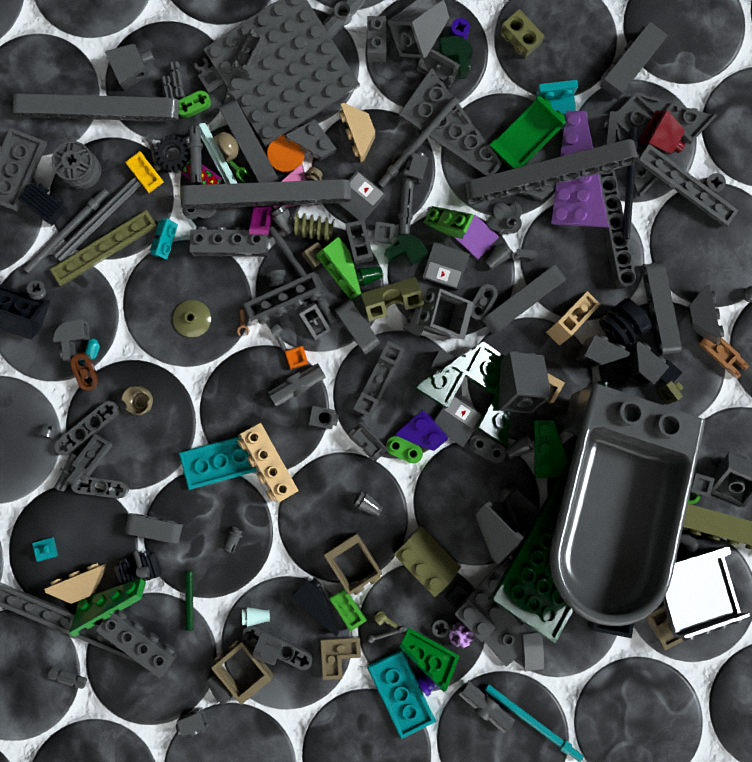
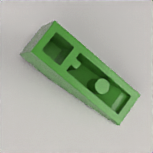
M337 237L315 256L347 297L353 299L361 294L351 253L347 249L346 244Z

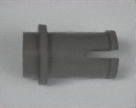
M232 527L228 530L229 535L223 546V549L230 553L235 552L240 537H243V530L237 527Z

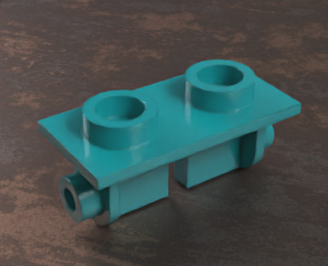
M162 218L158 222L155 235L160 237L159 239H153L150 255L159 256L167 260L177 231V223L168 218Z

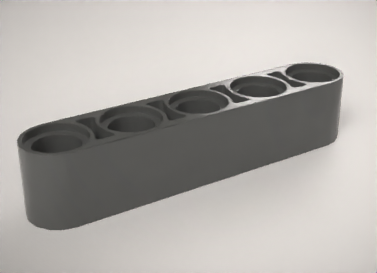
M236 99L220 106L219 110L234 138L237 140L257 181L262 183L278 180L272 165Z
M663 261L642 265V277L658 353L661 356L679 353L682 346L665 264Z
M556 264L484 317L482 321L494 335L566 281V277Z

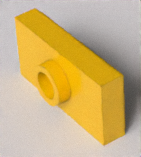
M140 151L125 162L148 193H151L164 183Z

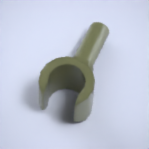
M383 611L378 612L374 616L375 621L380 626L386 622L396 630L400 627L391 621Z

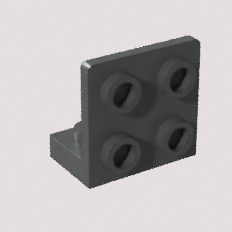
M610 111L609 114L587 113L593 147L597 148L615 143L618 111Z

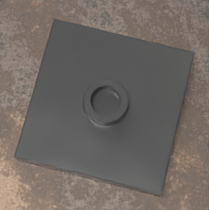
M509 612L495 626L496 629L484 640L506 667L523 653L521 633L527 632Z

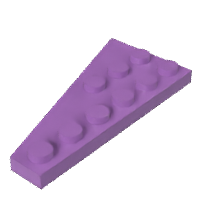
M566 111V123L564 125L560 157L593 149L586 111ZM599 173L556 184L551 221L553 225L610 228Z

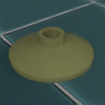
M187 300L175 309L173 323L180 334L191 338L198 337L208 330L211 324V313L202 302ZM190 314L194 315V319L192 321H188V316Z

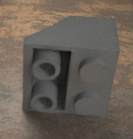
M598 334L585 340L576 360L594 368L628 357L630 352L626 351V347L618 343L614 345L608 342L607 337Z
M638 341L630 344L626 351L630 352L629 356L626 357L628 375L642 387L654 385L669 366L665 363L666 360L662 356L655 355L650 351L649 345Z

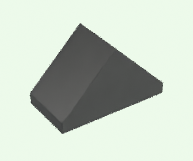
M315 302L298 312L315 340L331 331Z

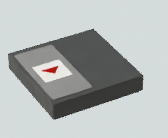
M357 170L349 180L351 185V201L337 204L357 221L363 219L365 221L386 197V194Z
M434 242L422 279L458 290L470 254Z
M454 396L449 407H443L434 421L451 440L464 447L475 430L482 413Z

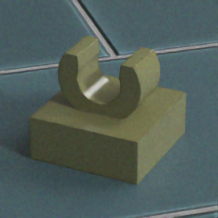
M670 381L656 389L666 405L676 402L683 397L679 392L683 389L680 382L674 385Z

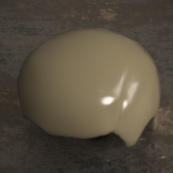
M226 132L217 134L214 140L225 161L229 162L235 159L239 153L237 140Z
M131 386L124 390L121 400L125 402V409L134 415L146 414L151 410L153 404L151 392L143 386Z

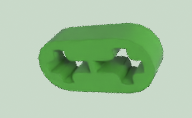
M197 91L180 99L179 115L182 118H190L207 110L211 105L209 95L205 91ZM200 97H203V99H205L204 104H201L199 102ZM183 105H186V107H188L187 112H184V110H182Z

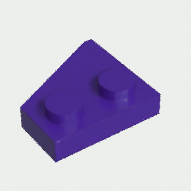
M424 409L395 434L397 437L435 451L449 438Z

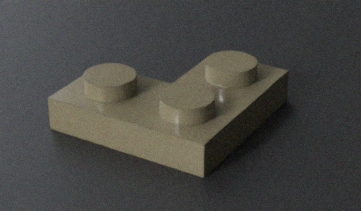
M360 636L321 639L323 680L343 679L342 659L361 658Z

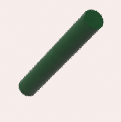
M192 570L185 571L186 631L194 630Z

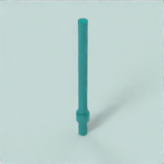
M486 685L484 691L556 744L560 751L564 754H569L578 762L583 760L584 755L574 749L570 742L566 739L562 740L491 685Z

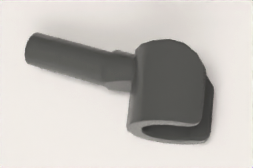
M276 324L271 328V333L278 341L282 351L287 348L279 336L283 330Z
M138 551L133 552L137 564L136 575L141 578L149 577V567H142Z

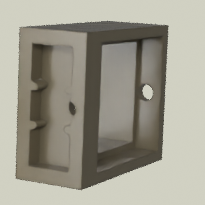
M358 532L324 554L348 595L352 593L357 595L364 590L363 586L369 582L372 585L381 579L382 570ZM358 543L374 571L353 585H350L334 558Z
M237 639L228 647L230 651L225 655L223 652L220 653L213 660L215 663L211 669L240 705H242L271 681L274 674L263 661L252 658L254 649L250 644L246 643L244 639L240 642ZM241 648L244 649L263 673L244 690L239 687L222 666L224 662Z

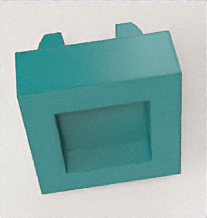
M54 537L32 543L37 562L58 556Z

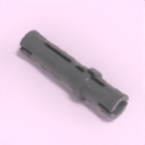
M189 126L190 184L196 185L197 177L198 185H202L201 150L203 149V144L201 143V127L195 126L196 133L194 134V126Z
M411 178L402 179L397 234L402 237L410 236V221L413 219L411 209L414 179Z

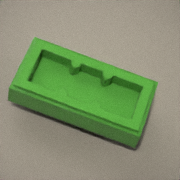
M345 588L329 597L330 602L350 632L367 621Z

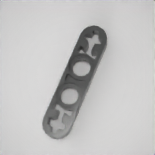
M106 401L55 442V451L60 455H69L118 416L120 412L118 404L112 401ZM107 406L114 407L112 409L113 414L107 413L104 416L99 414V412L104 414L108 410ZM93 417H97L100 420L96 428L90 424V420ZM78 429H82L85 434L81 440L75 437V432ZM71 440L76 443L67 445L68 450H61L63 447L62 443H68Z
M257 625L246 626L242 633L244 641L254 647L259 638L253 636L250 639L248 637L247 631L250 632L252 629L255 630L254 634L258 637L262 632L283 640L281 649L284 646H288L291 648L292 654L287 657L283 656L280 649L278 659L300 670H307L312 665L313 657L309 651ZM295 651H298L297 656L303 658L304 655L307 656L309 663L305 662L303 665L300 663L301 660L296 657L295 661L291 659L294 657Z

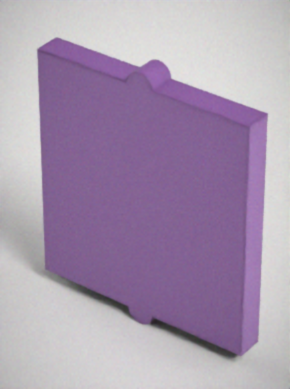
M474 215L463 239H455L478 260L487 250L491 249L490 246L499 236Z

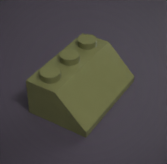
M421 525L393 551L398 560L434 597L451 582L461 568Z

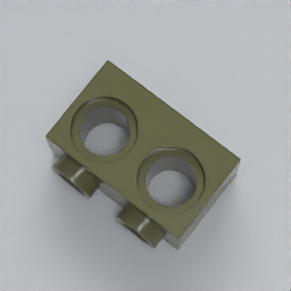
M520 9L502 24L500 31L504 40L509 41L514 46L516 53L524 58L537 49L545 37ZM515 26L518 30H513L511 27ZM523 40H529L531 44H526Z

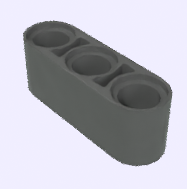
M351 299L334 309L365 355L381 345Z
M128 513L124 533L178 544L183 523Z

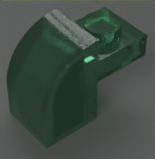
M459 36L440 38V54L460 64L458 71L459 79L467 78L468 71H471L470 59L473 54L470 43Z
M403 234L396 237L395 242L397 246L395 244L391 245L385 250L386 253H384V259L387 263L404 254L410 265L413 266L426 258L429 252L420 239L413 235Z

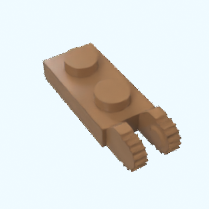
M704 337L697 343L736 379L741 374L732 365L734 362L744 370H747L749 367L747 362L740 357V354L722 337L718 345Z

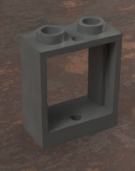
M428 288L418 326L450 338L465 339L474 302L439 288ZM440 299L455 304L449 329L433 324Z

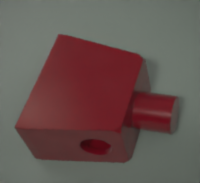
M655 110L638 142L645 147L650 144L663 154H672L674 151L680 153L685 148V143L681 141L685 131L668 110Z

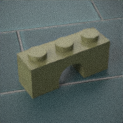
M416 277L361 293L369 322L388 316L386 310L393 304H402L406 310L424 305L422 291Z

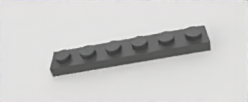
M646 145L639 155V160L637 161L639 164L724 227L729 226L739 210L652 145Z

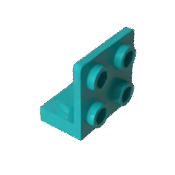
M577 80L539 84L535 94L536 97L540 95L542 98H547L552 104L551 107L555 111L559 110L566 118V111H576L574 94L578 88Z

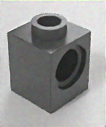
M312 406L309 425L333 429V426H337L339 415L335 414L336 410ZM322 413L329 414L330 420L328 423L323 424L320 422L319 416Z

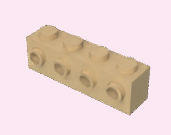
M261 423L238 435V444L242 450L246 449L249 455L247 460L252 467H256L258 474H256L261 484L266 485L268 489L266 494L271 501L274 500L275 503H279L299 491Z

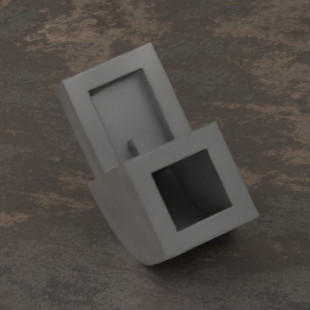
M83 319L67 321L56 329L53 342L61 344L59 353L64 361L71 362V359L76 354L75 342L90 340L88 322Z

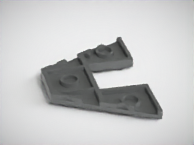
M636 92L618 111L615 137L617 142L628 140L630 128L636 127L638 128V142L655 110H668L684 128L685 132L682 138L690 145L717 115L707 114L698 111L696 108L690 109L682 104L659 100L660 98L648 97L643 93ZM640 144L637 152L638 157L644 150ZM636 162L634 187L640 198L658 177Z

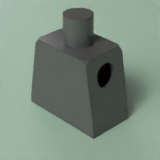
M135 44L105 51L116 78L124 91L147 77L149 72L145 64L155 60L150 49L139 53Z

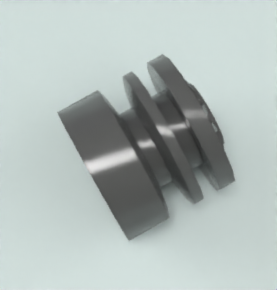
M78 141L64 142L55 149L52 155L54 171L71 187L87 189L98 182L101 176V164L98 158L84 144Z

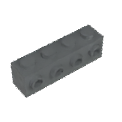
M649 22L646 27L642 26L635 35L637 39L634 42L631 40L624 48L625 54L623 56L619 54L612 63L615 65L613 69L610 70L608 68L601 77L603 82L600 87L617 100L668 36L652 22Z
M196 227V229H190V253L193 256L268 257L269 235H251L249 230H245L243 227H234V230H226L225 227H215V230H207L206 227Z
M312 272L246 302L244 305L251 322L261 325L269 322L270 317L275 315L279 317L286 314L290 308L294 307V309L304 306V302L310 299L311 301L320 299L322 297L321 294L326 293L319 275Z
M115 610L111 617L103 620L96 632L160 679L178 656L174 653L175 649L168 644L164 646L159 642L158 636L151 632L148 634L143 630L144 627L139 622L129 620L127 613L123 610Z

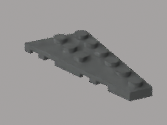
M433 68L428 72L399 114V117L421 132L452 98V95L438 78ZM458 103L428 136L484 176L496 174L502 166L500 159L485 142L478 129L474 127Z

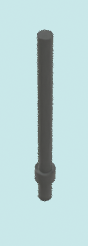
M455 96L450 99L401 157L387 168L386 174L378 182L381 187H384L392 177H396L399 173L398 170L459 102Z
M103 188L94 198L91 197L86 202L87 205L23 269L30 273L93 209L96 210L110 193Z
M270 227L269 232L298 276L301 278L307 275L276 227ZM321 297L315 300L318 309L324 313L330 324L337 320L329 309L330 305L326 299L323 300Z

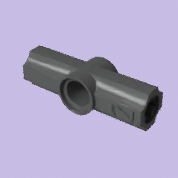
M343 0L335 5L334 11L322 23L331 39L344 25H348L351 22L352 16L367 0ZM340 12H347L345 16L339 15Z
M317 363L304 372H299L285 380V383L268 393L274 404L279 406L292 397L305 393L311 386L325 379L326 376Z
M469 680L461 687L458 693L459 696L474 707L478 715L486 721L489 720L504 734L511 729L515 719L503 710L493 697L487 693L484 694Z

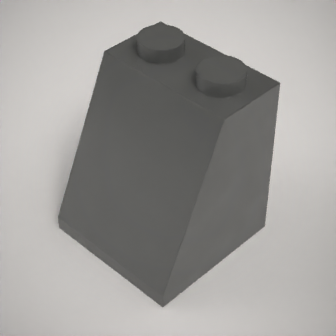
M416 0L387 21L399 56L427 57L449 19L444 0Z
M512 351L501 360L499 411L534 413L552 397L544 355Z

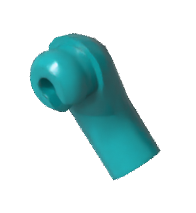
M90 339L87 342L84 353L88 354L92 360L98 355L100 348L98 341ZM79 359L80 364L85 363L83 359Z

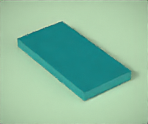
M239 437L179 453L188 490L257 471L256 467H252L248 462L247 457L249 455L246 449L242 450L237 440H239Z
M402 649L367 666L401 739L436 722Z

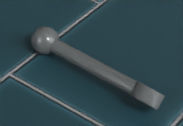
M146 134L145 139L149 142L154 161L153 168L155 171H159L161 166L155 158L156 154L152 143L153 136Z
M402 625L394 631L376 636L370 635L367 640L369 643H373L377 639L397 633L405 634L407 630Z

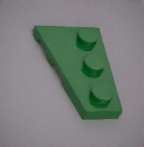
M534 420V478H558L565 465L569 464L555 423L553 420Z
M408 627L399 647L445 692L460 656Z

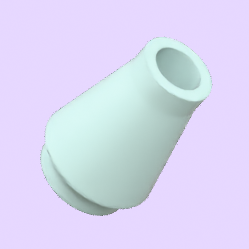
M250 607L242 609V625L249 627L270 622L269 610Z

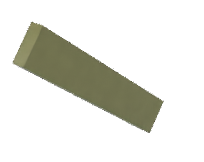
M145 210L49 270L57 283L63 286L157 228V224L149 211Z

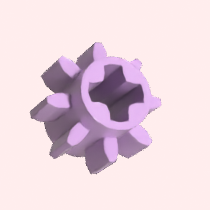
M460 622L454 624L453 629L449 630L450 641L456 647L461 646L465 648L470 645L469 642L473 641V633L464 624L461 625Z

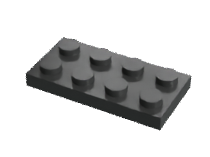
M9 128L0 149V205L18 212L22 204L18 197L30 185L47 143L13 128Z

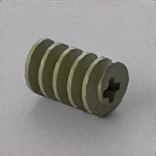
M297 212L294 222L295 236L298 237L302 232V237L306 238L309 233L310 239H314L317 235V240L321 241L324 236L325 242H329L333 235L335 219L330 224L327 217L324 222H321V216H318L317 220L314 221L312 214L309 219L306 218V213H303L302 217L299 218Z

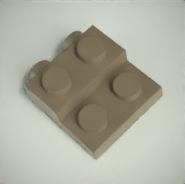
M662 601L645 619L651 630L654 631L662 648L666 651L683 642L682 638L673 637Z

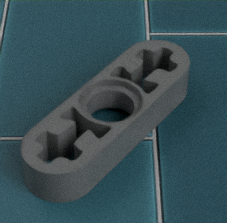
M89 476L86 480L83 479L82 483L90 484V487H81V490L80 486L75 487L71 484L74 492L119 499L125 497L129 492V486L126 482ZM99 481L105 485V489L101 493L95 489V485ZM120 484L123 492H120L118 495V491L110 490V487H118Z

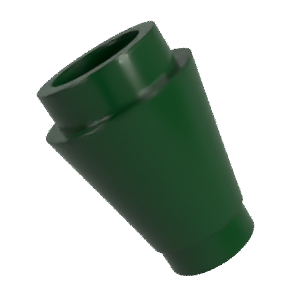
M381 267L358 268L355 271L359 286L362 285L364 287L383 278Z

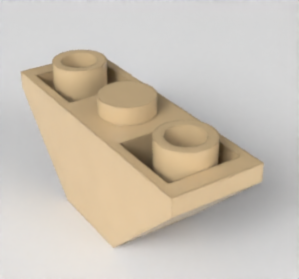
M342 103L341 111L339 112L342 123L346 122L348 127L345 131L348 139H352L354 143L352 150L355 157H359L360 162H363L375 139V129L368 113Z
M96 563L86 567L87 572L81 574L79 570L69 574V579L65 581L59 578L50 582L51 586L44 590L47 594L71 604L96 593L107 568L106 564L99 566Z

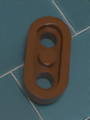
M83 352L75 354L71 359V367L77 383L83 390H93L97 386L99 378L92 359ZM79 359H83L85 364H80ZM86 377H90L92 382H88Z

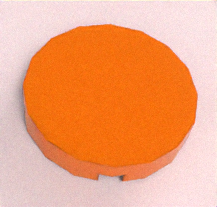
M282 135L272 141L267 150L270 164L276 171L283 174L292 173L299 166L303 165L305 160V152L294 142H287L285 140L286 135Z

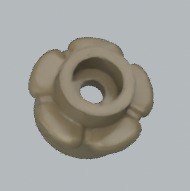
M310 167L305 172L307 181L322 180V172L315 167Z

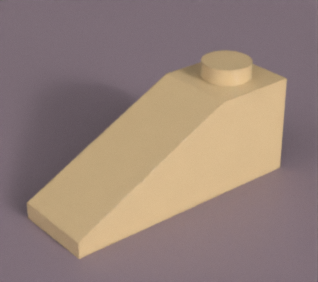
M587 291L546 333L560 346L578 330L601 304Z

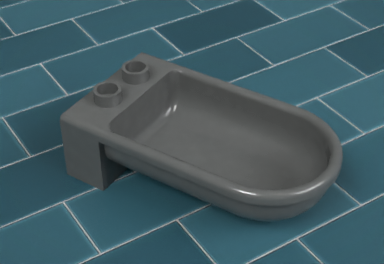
M595 383L571 395L563 427L564 432L577 435V441L551 542L550 569L559 594L574 612L597 624L624 626L638 622L650 615L661 604L670 587L706 420Z

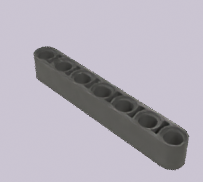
M614 169L599 173L607 220L610 227H603L614 284L617 288L624 289L635 282L636 275L629 240L622 239L624 215ZM603 184H607L610 190H605ZM606 202H611L613 209L608 208ZM610 220H614L617 223V227H613L610 224ZM614 238H617V239L620 240V242H621V245H620V246H617V245L614 243ZM618 256L624 259V264L618 262ZM621 275H625L628 278L627 283L621 280Z

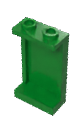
M538 95L536 100L497 140H494L489 145L497 157L510 170L526 165L566 123L564 120L565 116L559 110L555 111L551 107V102L545 97L542 98Z

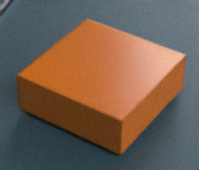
M303 346L285 351L290 370L309 364Z

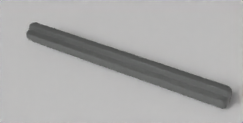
M132 177L54 253V256L59 261H64L141 186V183L135 177Z

